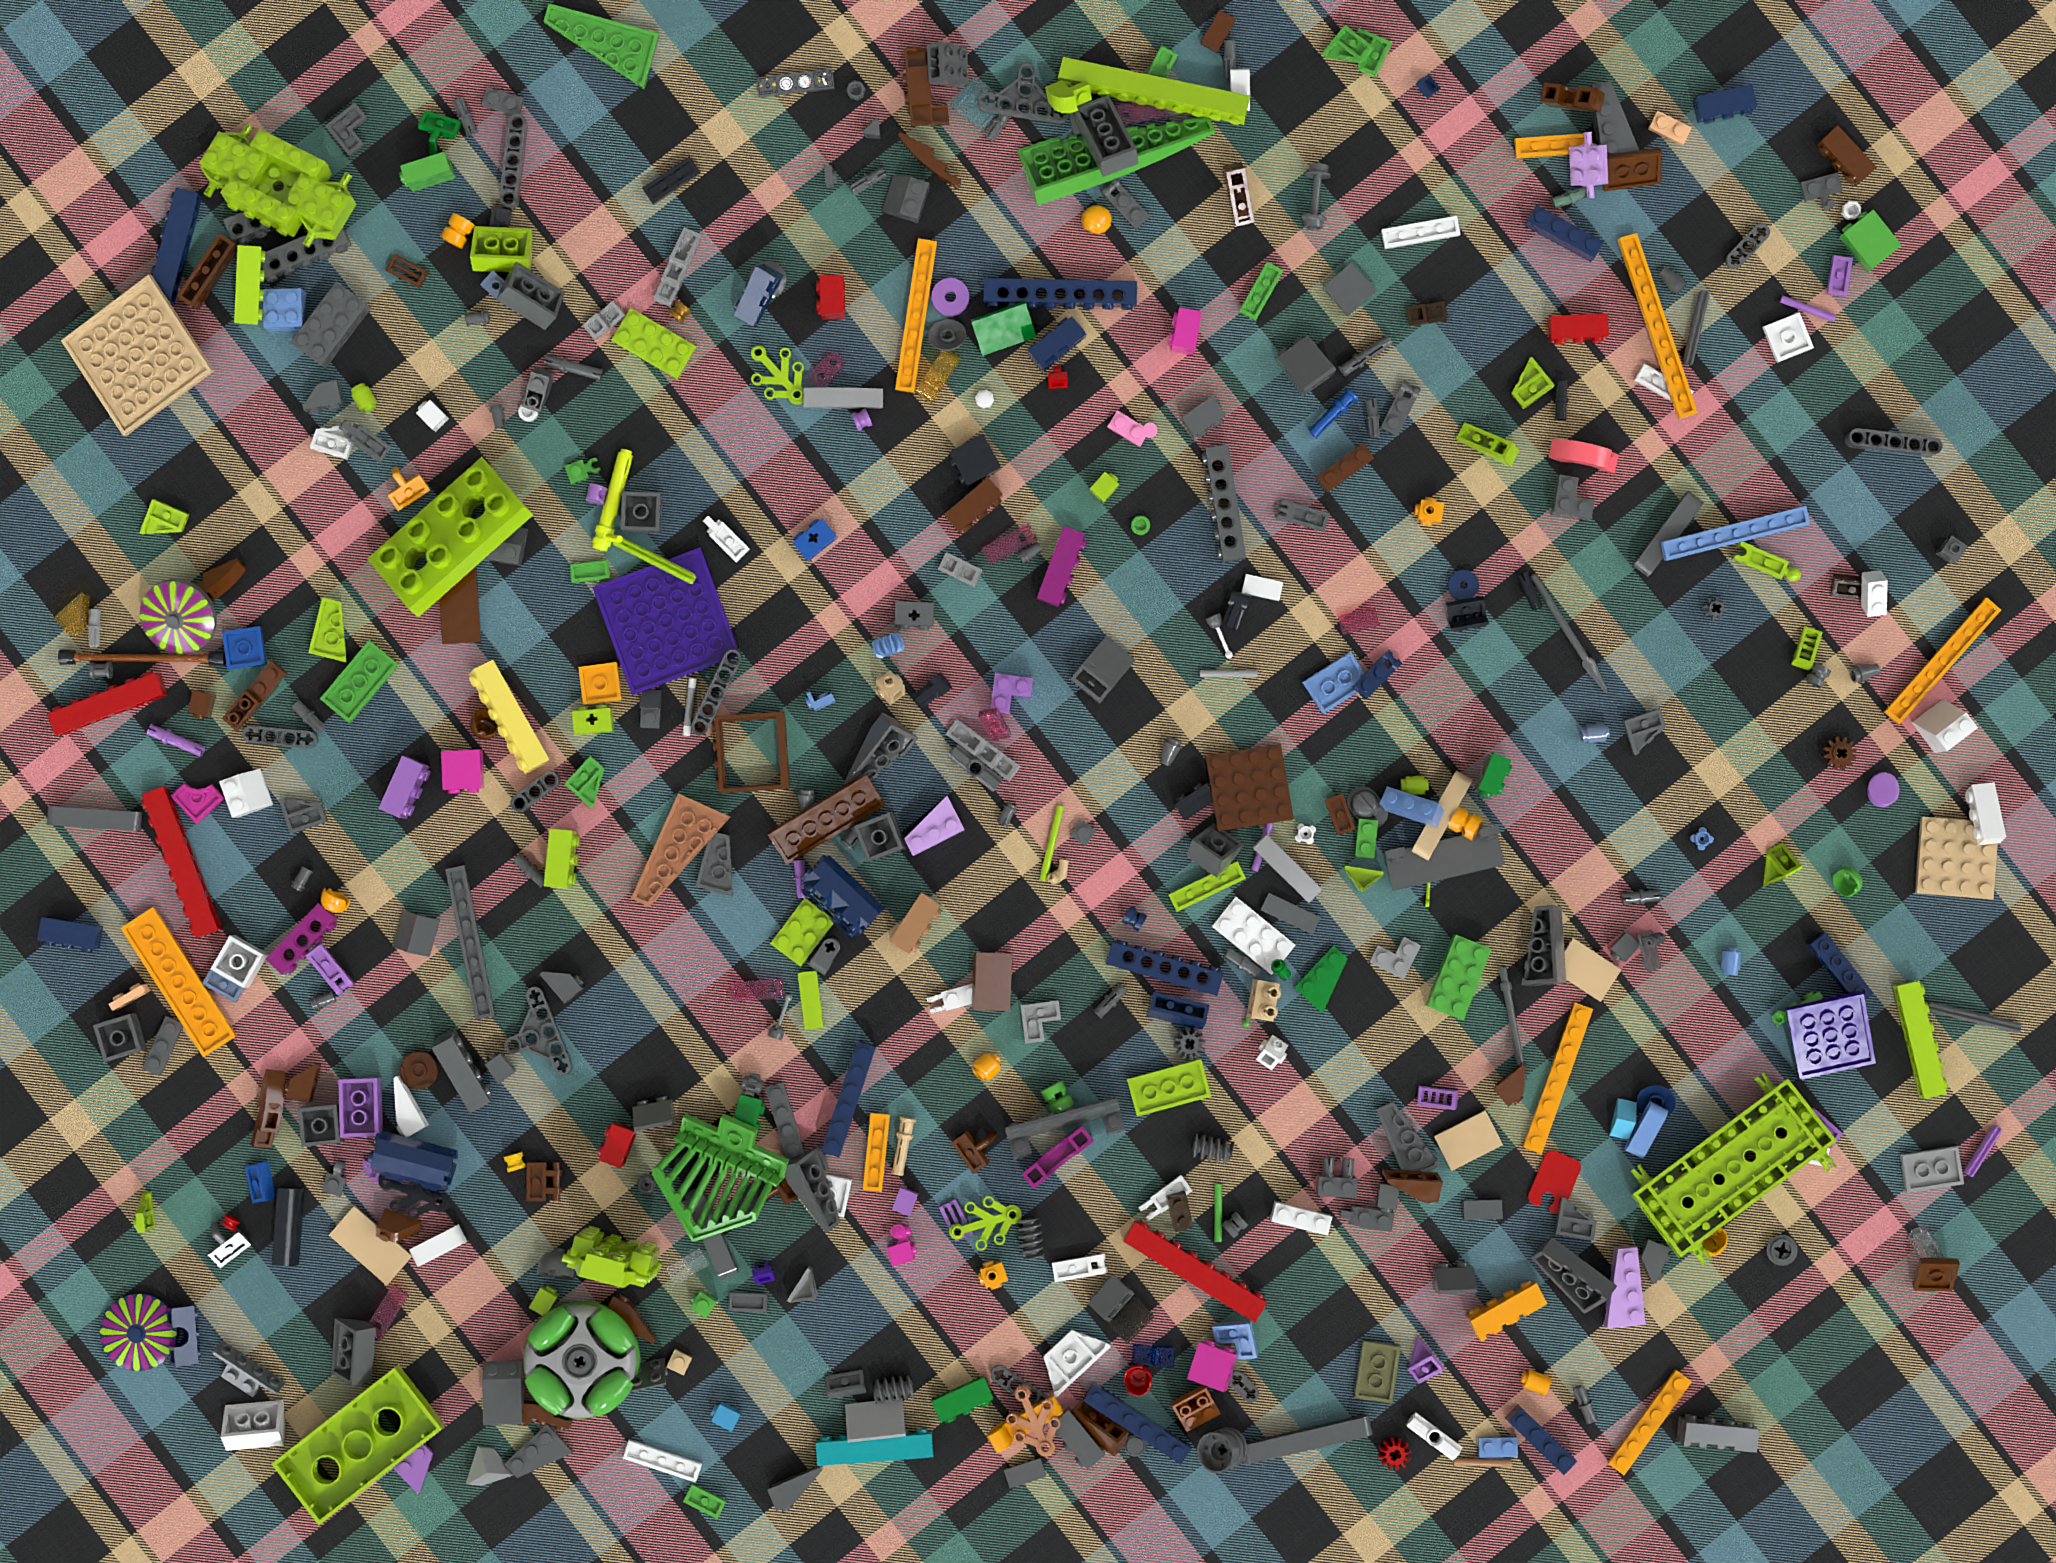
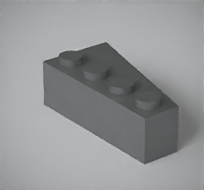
M455 1028L435 1037L432 1050L468 1111L471 1113L490 1103L491 1089L488 1085L484 1084L481 1072L478 1068L476 1069L471 1055L464 1047Z
M1553 1237L1540 1244L1531 1257L1539 1268L1584 1314L1607 1301L1617 1285Z

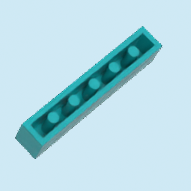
M927 1428L916 1429V1432L908 1433V1430H905L906 1436L850 1443L847 1441V1434L839 1435V1438L821 1436L820 1439L816 1440L817 1466L930 1458L934 1455L932 1431H928Z

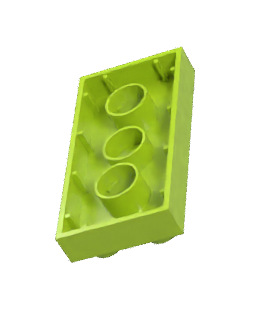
M481 457L368 557L367 560L404 605L419 617L531 518L533 514L493 467ZM480 504H484L486 510L483 515L472 519L473 510ZM426 555L427 564L422 569L415 571L414 565L421 556Z
M398 1364L274 1461L272 1466L316 1523L320 1525L446 1425ZM392 1409L398 1413L401 1419L398 1431L387 1432L382 1429L378 1421L381 1410ZM330 1457L337 1462L339 1466L337 1479L327 1480L319 1474L317 1465L320 1458Z

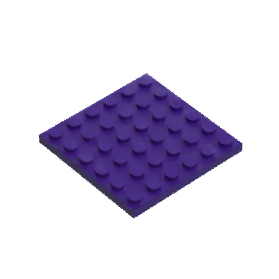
M701 548L668 559L695 573L696 579L693 584H689L651 565L592 587L632 695L719 664L727 649L733 647L738 649ZM731 652L727 655L728 660H730L732 658L738 657V655L734 652Z

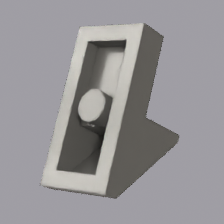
M646 690L642 692L639 708H641L640 728L660 729L662 690Z

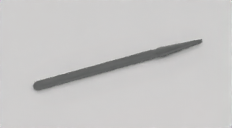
M1532 574L1530 576L1531 581L1582 659L1583 668L1605 693L1608 692L1595 660L1588 656L1536 574Z

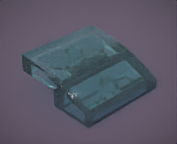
M974 76L969 85L965 87L952 103L951 107L967 118L971 124L983 131L996 114L979 110L977 100L984 92L997 93ZM984 99L983 102L988 106L987 99ZM1006 101L1000 102L1001 108L1006 103Z

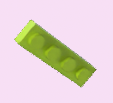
M1237 861L1230 864L1217 877L1210 874L1168 895L1176 912L1246 879Z

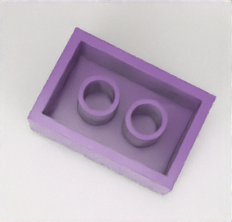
M402 756L378 809L398 818L407 819L408 816H411L415 809V806H413L416 798L419 799L423 791L421 788L423 781H427L430 776V766L413 758Z
M382 1077L338 1079L340 1138L374 1137L377 1133L381 1134L383 1131Z

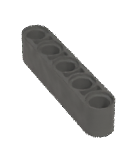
M519 113L512 114L508 119L499 194L500 202L508 209H515L519 205L528 123L524 116ZM522 120L523 123L519 128L514 127L515 121ZM514 139H520L518 146L514 147L511 145ZM512 158H518L516 165H509ZM509 177H516V181L513 184H507ZM507 196H514L511 203H505Z
M1860 428L1854 429L1845 435L1846 445L1857 449L1932 457L1940 453L1943 448L1941 440L1936 437ZM1852 434L1858 435V443L1852 440ZM1871 436L1877 437V445L1871 442ZM1891 438L1897 441L1896 447L1891 446ZM1910 440L1916 443L1915 450L1910 448ZM1929 443H1933V444H1934V446H1935V451H1934V452H1932V451L1929 450V448H1928V444H1929Z
M1687 491L1632 566L1648 577L1663 559L1660 542L1679 537L1704 502Z
M737 648L727 649L692 721L691 730L695 735L701 736L706 734L741 662L742 655ZM734 652L738 655V660L731 662L728 660L727 655ZM721 670H728L730 677L722 679L719 672ZM719 687L722 690V694L714 696L711 693V689ZM710 704L714 710L711 713H706L703 710V706ZM698 721L703 722L705 729L697 730L695 723Z
M48 806L47 825L141 831L142 812Z
M697 1188L685 1193L684 1198L687 1205ZM705 1190L692 1213L695 1224L708 1199ZM711 1209L703 1228L707 1227L708 1221L714 1213L713 1209ZM723 1232L702 1239L720 1280L739 1273Z

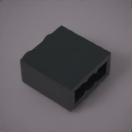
M983 434L949 452L951 457L948 460L952 468L957 467L960 473L957 477L961 484H966L967 487L1001 470V466Z

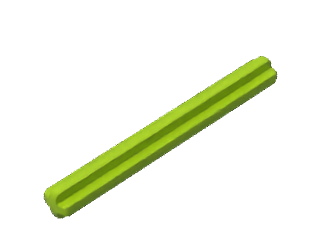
M623 538L621 543L612 542L614 546L689 584H693L696 579L695 573Z

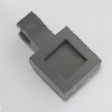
M336 1162L333 1173H327L322 1189L323 1192L339 1197L342 1196L347 1177L342 1176L346 1163Z

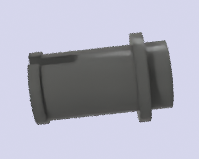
M482 310L477 313H466L465 322L467 326L481 323L486 325L490 322L489 312Z
M502 404L490 406L491 410L489 412H492L494 428L507 427Z
M1035 542L1028 548L1021 549L1018 557L1022 563H1029L1030 559L1042 553L1043 550L1040 544Z
M1010 802L1003 804L1004 809L997 820V823L1008 827L1014 812H1017V806Z
M302 866L295 880L291 881V887L301 892L302 889H305L304 886L313 872Z
M331 990L317 997L314 995L310 1002L314 1010H321V1007L335 1003L336 997Z

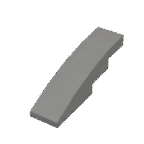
M685 227L683 228L669 257V263L661 277V283L654 295V301L672 307L702 234Z
M803 388V407L883 408V389Z
M957 719L945 734L1009 782L1021 767Z
M1267 834L1252 847L1308 903L1322 890Z

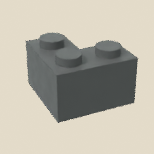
M1559 475L1556 477L1550 515L1589 521L1592 519L1595 500L1576 497L1579 478Z

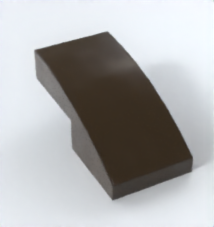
M1445 301L1406 307L1409 326L1448 321Z

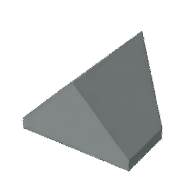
M808 1266L787 1299L789 1303L816 1299L818 1293L812 1267Z
M478 1446L466 1484L483 1486L513 1476L514 1474L504 1464L505 1462L494 1448Z

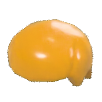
M1093 205L1086 208L1082 213V226L1090 233L1101 234L1106 232L1111 226L1112 217L1110 211L1103 206Z
M324 888L321 895V905L332 913L343 912L350 905V900L344 894L332 891L331 888L327 891Z
M1720 1228L1702 1241V1246L1710 1256L1719 1255L1727 1246L1728 1236L1726 1231Z

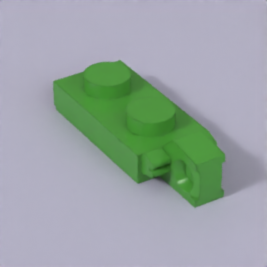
M1811 991L1803 996L1805 1000L1800 1003L1795 1001L1787 1007L1823 999L1820 991L1816 993ZM1778 1010L1771 1016L1776 1026L1788 1020L1786 1011Z

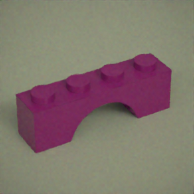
M1081 1124L1023 1170L1021 1174L1030 1186L1035 1189L1065 1162L1094 1142V1139Z

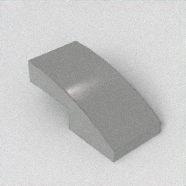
M613 300L602 311L593 315L583 326L593 339L597 340L625 318L626 313Z
M947 552L938 568L939 571L974 588L983 571Z

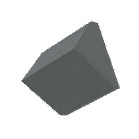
M877 118L863 130L866 138L881 139L880 124Z

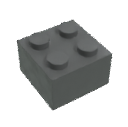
M622 491L621 530L634 533H662L663 495L655 492Z
M136 1013L93 1025L104 1062L147 1050Z
M339 1103L298 1108L301 1147L336 1144L345 1141V1138H340Z

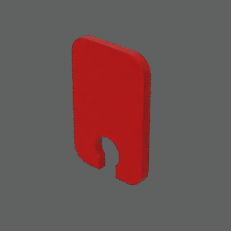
M1547 1151L1528 1194L1530 1203L1539 1207L1541 1196L1549 1192L1554 1196V1201L1549 1206L1548 1211L1558 1214L1560 1198L1564 1197L1568 1200L1581 1171L1580 1162L1557 1151Z

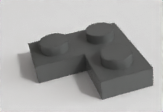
M354 102L325 127L350 157L365 146L354 130L368 118Z

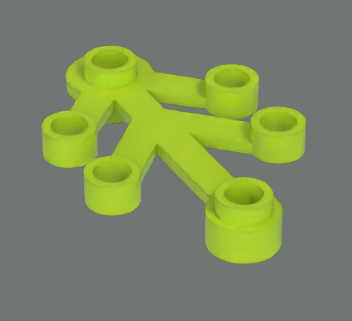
M754 346L751 350L752 358L755 361H761L775 377L761 376L756 373L751 377L752 383L756 386L761 384L783 385L788 391H775L769 387L764 391L765 397L768 400L774 398L789 399L792 404H802L803 364L795 362L792 366L795 372L793 385L788 380L791 351L788 348L780 350V371L766 356L767 352L763 346ZM761 350L762 354L760 356H756L755 351ZM788 351L789 355L787 357H783L782 352ZM801 365L802 369L800 371H796L795 366ZM757 376L761 378L759 383L754 382V378ZM770 390L774 392L772 397L767 396V392ZM795 392L801 393L799 398L793 396Z
M985 1196L982 1200L983 1205L987 1208L992 1207L1002 1213L993 1216L976 1207L975 1203L971 1201L966 1202L964 1210L967 1213H973L981 1217L982 1220L963 1226L954 1223L949 1227V1235L953 1239H961L964 1233L985 1227L980 1238L975 1241V1247L983 1251L987 1247V1240L995 1225L1003 1222L999 1233H996L993 1237V1241L997 1245H1002L1005 1242V1235L1011 1224H1016L1021 1219L1022 1213L1019 1207L1016 1205L1005 1207L994 1201L993 1197ZM987 1198L992 1200L991 1205L985 1204ZM968 1204L973 1205L974 1208L972 1211L967 1210ZM1011 1211H1014L1016 1214L1014 1218L1009 1217ZM956 1228H959L961 1231L959 1235L954 1234ZM999 1235L1003 1237L1001 1242L996 1241V1237ZM983 1241L984 1247L978 1248V1242Z

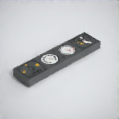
M832 69L756 77L759 98L835 89Z

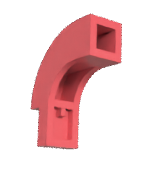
M1552 439L1549 458L1559 462L1588 465L1608 473H1615L1618 454L1613 453L1608 448L1589 443Z

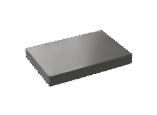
M1958 1146L1899 1154L1906 1193L1964 1184Z
M903 1398L900 1401L893 1399L892 1402L888 1399L884 1403L879 1400L876 1404L875 1401L845 1404L848 1443L906 1436Z

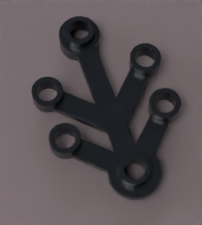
M383 1175L379 1178L378 1182L382 1190L389 1191L395 1189L410 1195L400 1201L397 1199L392 1200L390 1208L393 1212H399L402 1208L421 1200L428 1203L419 1208L410 1207L407 1212L409 1218L417 1219L419 1215L432 1210L441 1213L449 1207V1198L445 1194L440 1193L439 1190H431L432 1195L425 1193L418 1183L412 1182L414 1188L394 1180H390L388 1184H383V1180L386 1178ZM441 1199L443 1203L442 1205H437L436 1201ZM394 1203L399 1204L397 1209L392 1208ZM412 1210L417 1211V1214L415 1216L410 1215V1212Z

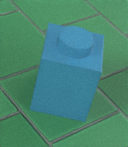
M721 1401L719 1406L715 1404L710 1414L714 1416L711 1422L732 1432L742 1411Z

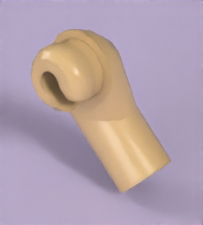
M1059 860L1058 869L1047 875L1048 882L1058 884L1067 877L1069 860Z

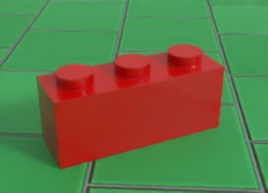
M1608 313L1550 316L1547 319L1548 342H1554V345L1566 344L1565 341L1581 344L1585 343V340H1592V343L1604 342V339L1609 336Z

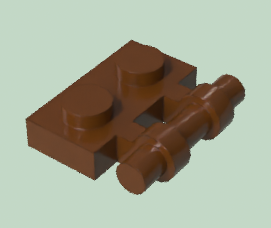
M527 1162L526 1201H547V1194H552V1201H560V1194L562 1193V1187H560V1176H562L560 1162H553V1170H547V1162ZM547 1176H553L552 1187H547Z

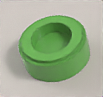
M1136 516L1131 522V529L1137 535H1144L1150 529V522L1145 516Z

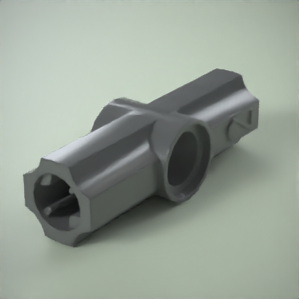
M959 744L948 756L949 759L992 792L1003 781V778ZM973 763L981 765V770L977 774L970 771V766Z

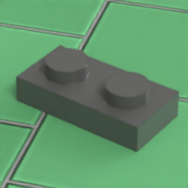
M487 87L482 107L508 115L520 114L524 98Z

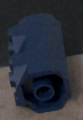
M823 855L816 862L815 869L810 868L801 879L803 882L801 884L803 887L801 890L802 894L806 898L814 900L816 902L815 906L820 911L828 910L831 914L829 919L835 925L839 924L849 938L853 936L858 937L876 919L878 914L885 909L876 898L830 855L827 857Z
M384 1131L381 1134H376L374 1140L375 1150L370 1152L368 1158L372 1172L382 1174L384 1178L398 1182L407 1180L418 1183L422 1188L434 1191L440 1189L448 1190V1185H451L457 1164L453 1163V1161L458 1159V1150Z

